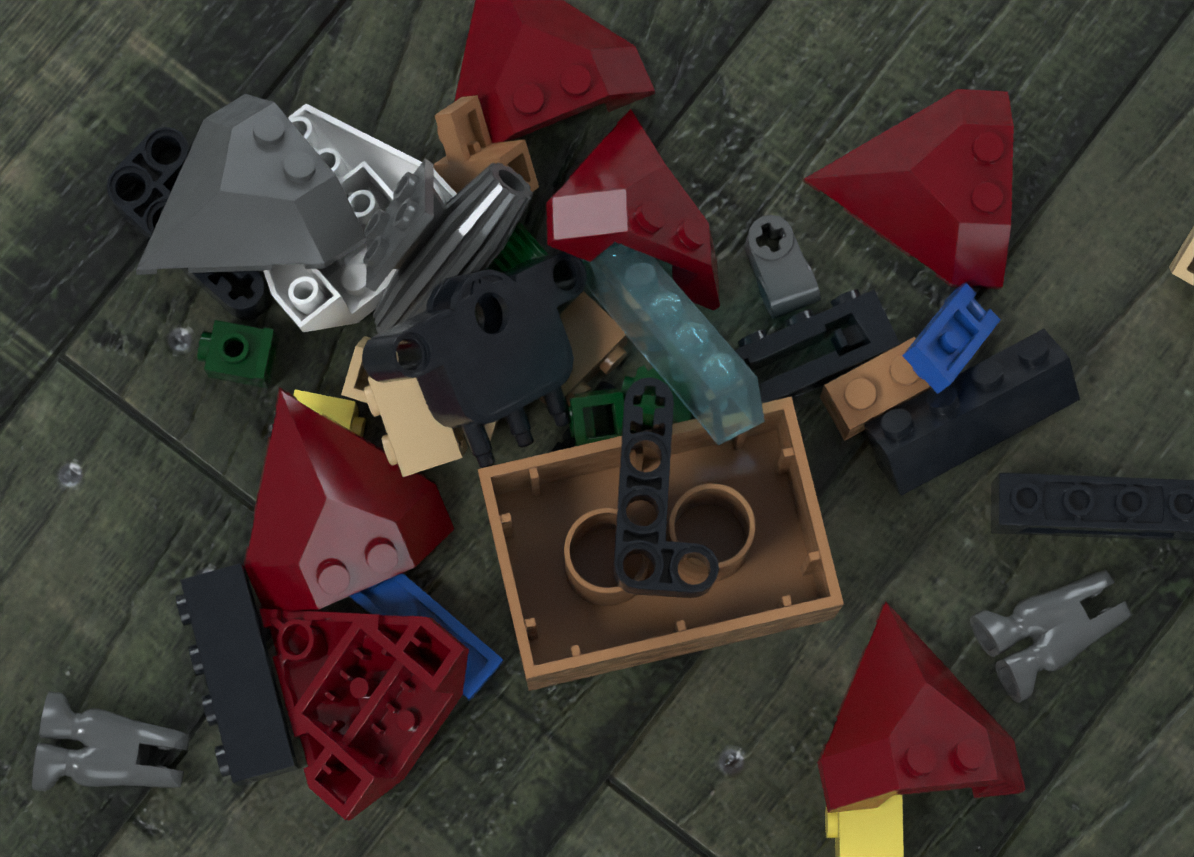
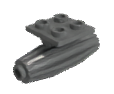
M424 159L413 174L407 172L403 175L394 190L393 201L385 211L378 209L372 215L364 231V236L367 237V251L363 262L367 265L366 287L375 292L389 273L396 269L373 313L378 334L426 311L427 301L434 287L445 278L463 274L469 275L470 273L487 270L506 246L533 196L530 185L525 182L520 174H517L513 171L514 169L509 166L506 167L502 163H491L450 199L446 205L434 189L433 163Z

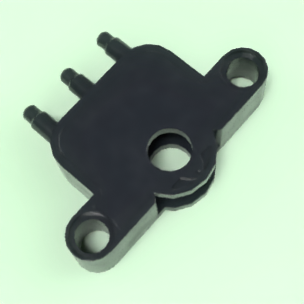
M561 252L528 259L504 272L488 269L470 273L469 275L463 274L445 278L434 287L427 301L426 311L373 336L367 341L362 354L364 369L372 379L381 383L417 378L428 409L434 419L445 427L462 428L481 468L493 466L495 458L492 453L491 442L484 427L485 424L505 417L510 432L515 436L518 446L521 448L527 447L533 443L534 439L523 406L542 396L549 414L553 416L556 426L563 427L571 422L568 412L569 406L561 386L568 380L573 370L574 357L570 341L556 307L583 292L587 282L586 267L581 258ZM475 309H476L477 314H478V319H479V320H478V323H477V321H476Z

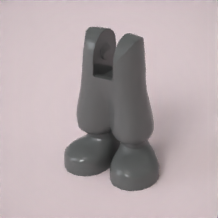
M1106 569L1092 573L1058 589L1024 599L1015 606L1013 614L1009 617H1004L988 610H982L971 616L970 624L982 649L992 657L1005 652L1022 639L1027 637L1033 639V644L1026 649L1012 653L996 662L995 668L998 678L1007 694L1016 703H1021L1031 697L1039 671H1056L1061 669L1092 643L1132 616L1126 601L1115 607H1107L1099 612L1100 615L1091 620L1082 607L1080 601L1089 596L1090 598L1097 596L1104 588L1115 583Z
M48 692L41 717L39 736L47 739L80 741L83 747L78 750L66 749L53 744L39 742L34 759L33 790L46 792L54 787L60 777L65 775L71 777L77 784L87 787L145 786L181 788L184 771L169 769L163 765H155V767L147 765L151 746H156L161 750H188V733L136 721L98 708H91L82 713H74L70 709L68 699L62 693Z

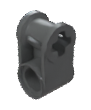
M766 215L755 220L746 238L745 251L756 276L762 300L771 318L776 319L821 301L820 290L808 262L803 257L789 223L780 216ZM767 232L770 239L779 237L780 241L776 252H771L768 246H758L762 233Z

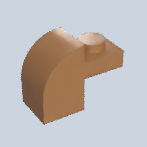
M478 95L461 97L434 115L438 126V136L446 152V156L434 164V170L456 193L461 191L491 163H502L504 166L514 169L513 171L520 174L525 182L530 185L532 192L539 188L526 140L492 143Z

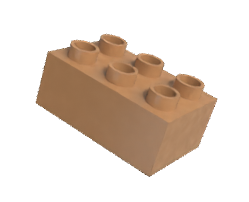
M792 397L672 425L666 541L704 545L713 551L719 566L714 585L708 593L697 598L635 595L627 593L620 588L614 579L613 563L621 436L478 469L528 691L833 620L844 605ZM657 432V434L663 436V432ZM640 447L631 453L630 462L638 471L651 472L660 465V458L653 449ZM635 501L626 509L627 517L637 526H648L657 519L654 506L647 501ZM633 554L623 562L625 574L635 581L646 580L654 572L651 560L645 555ZM686 558L678 565L679 576L688 584H700L708 577L707 567L700 559Z

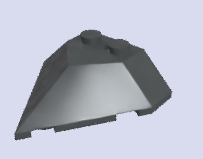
M244 94L203 120L137 266L136 275L157 274V269L188 268V273L272 270V265L305 264V269H323L364 244L366 236H364V231L336 174L277 104L269 100Z

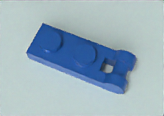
M966 282L945 299L944 305L902 355L912 366L915 373L925 380L937 394L955 380L1001 320L990 308L986 311L974 299L976 292Z

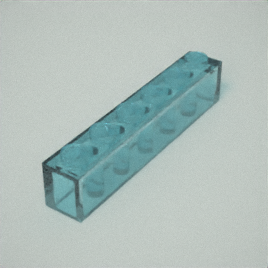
M614 242L591 262L581 259L587 272L586 287L718 445L765 422L757 376L654 257Z

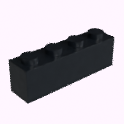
M1042 329L961 372L940 393L937 394L931 388L864 424L878 467L900 496L1079 401L1080 397L1070 358L1048 332Z
M242 563L180 580L184 594L176 596L177 608L183 626L192 624L197 644L188 646L189 654L196 676L205 674L210 694L204 695L201 698L209 726L218 724L223 745L215 747V754L222 777L231 775L232 782L237 786L298 770L299 766L253 591Z

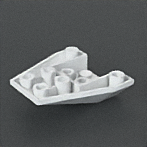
M308 104L303 105L288 117L336 174L363 231H365L372 215L378 209L385 211L393 201L394 190L403 175L407 172L413 174L422 163ZM434 170V189L446 205L457 193ZM366 237L364 244L326 268L305 269V264L272 265V270H264L263 272L273 298L302 332H309L360 322L376 309L396 269L389 273L375 292L366 287L367 265L363 262L367 251Z

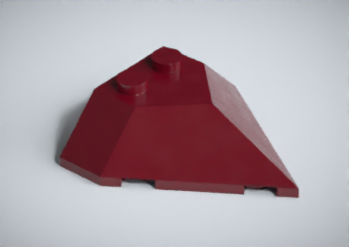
M475 0L454 102L461 97L478 95L492 143L515 141L516 138L605 103L608 112H611L655 94L654 87L636 46L564 0Z
M957 89L803 179V182L817 192L822 191L844 207L845 212L908 257L913 256L936 273V277L949 286L959 287L966 282L971 288H1003L1011 230L1014 124L1008 91Z
M630 109L617 122L612 131L600 141L569 176L570 178L546 202L547 244L591 262L614 242H617L672 264L673 295L715 311L720 307L718 264L709 223L666 166Z
M279 387L272 434L268 440L253 514L254 523L250 543L247 546L243 564L262 608L284 611L318 610L415 568L455 529L435 482L420 472L403 477L399 465L392 466L387 459L385 451L323 413L320 415L299 402L295 396Z
M885 602L880 609L875 621L877 624L873 634L863 650L836 715L837 721L830 738L824 745L817 761L827 812L878 808L893 795L972 788L974 798L1023 793L1026 789L1014 739L895 610Z
M259 609L264 628L270 629L277 656L273 657L294 737H300L308 767L303 769L308 787L344 820H351L405 779L462 697L469 649L431 617Z

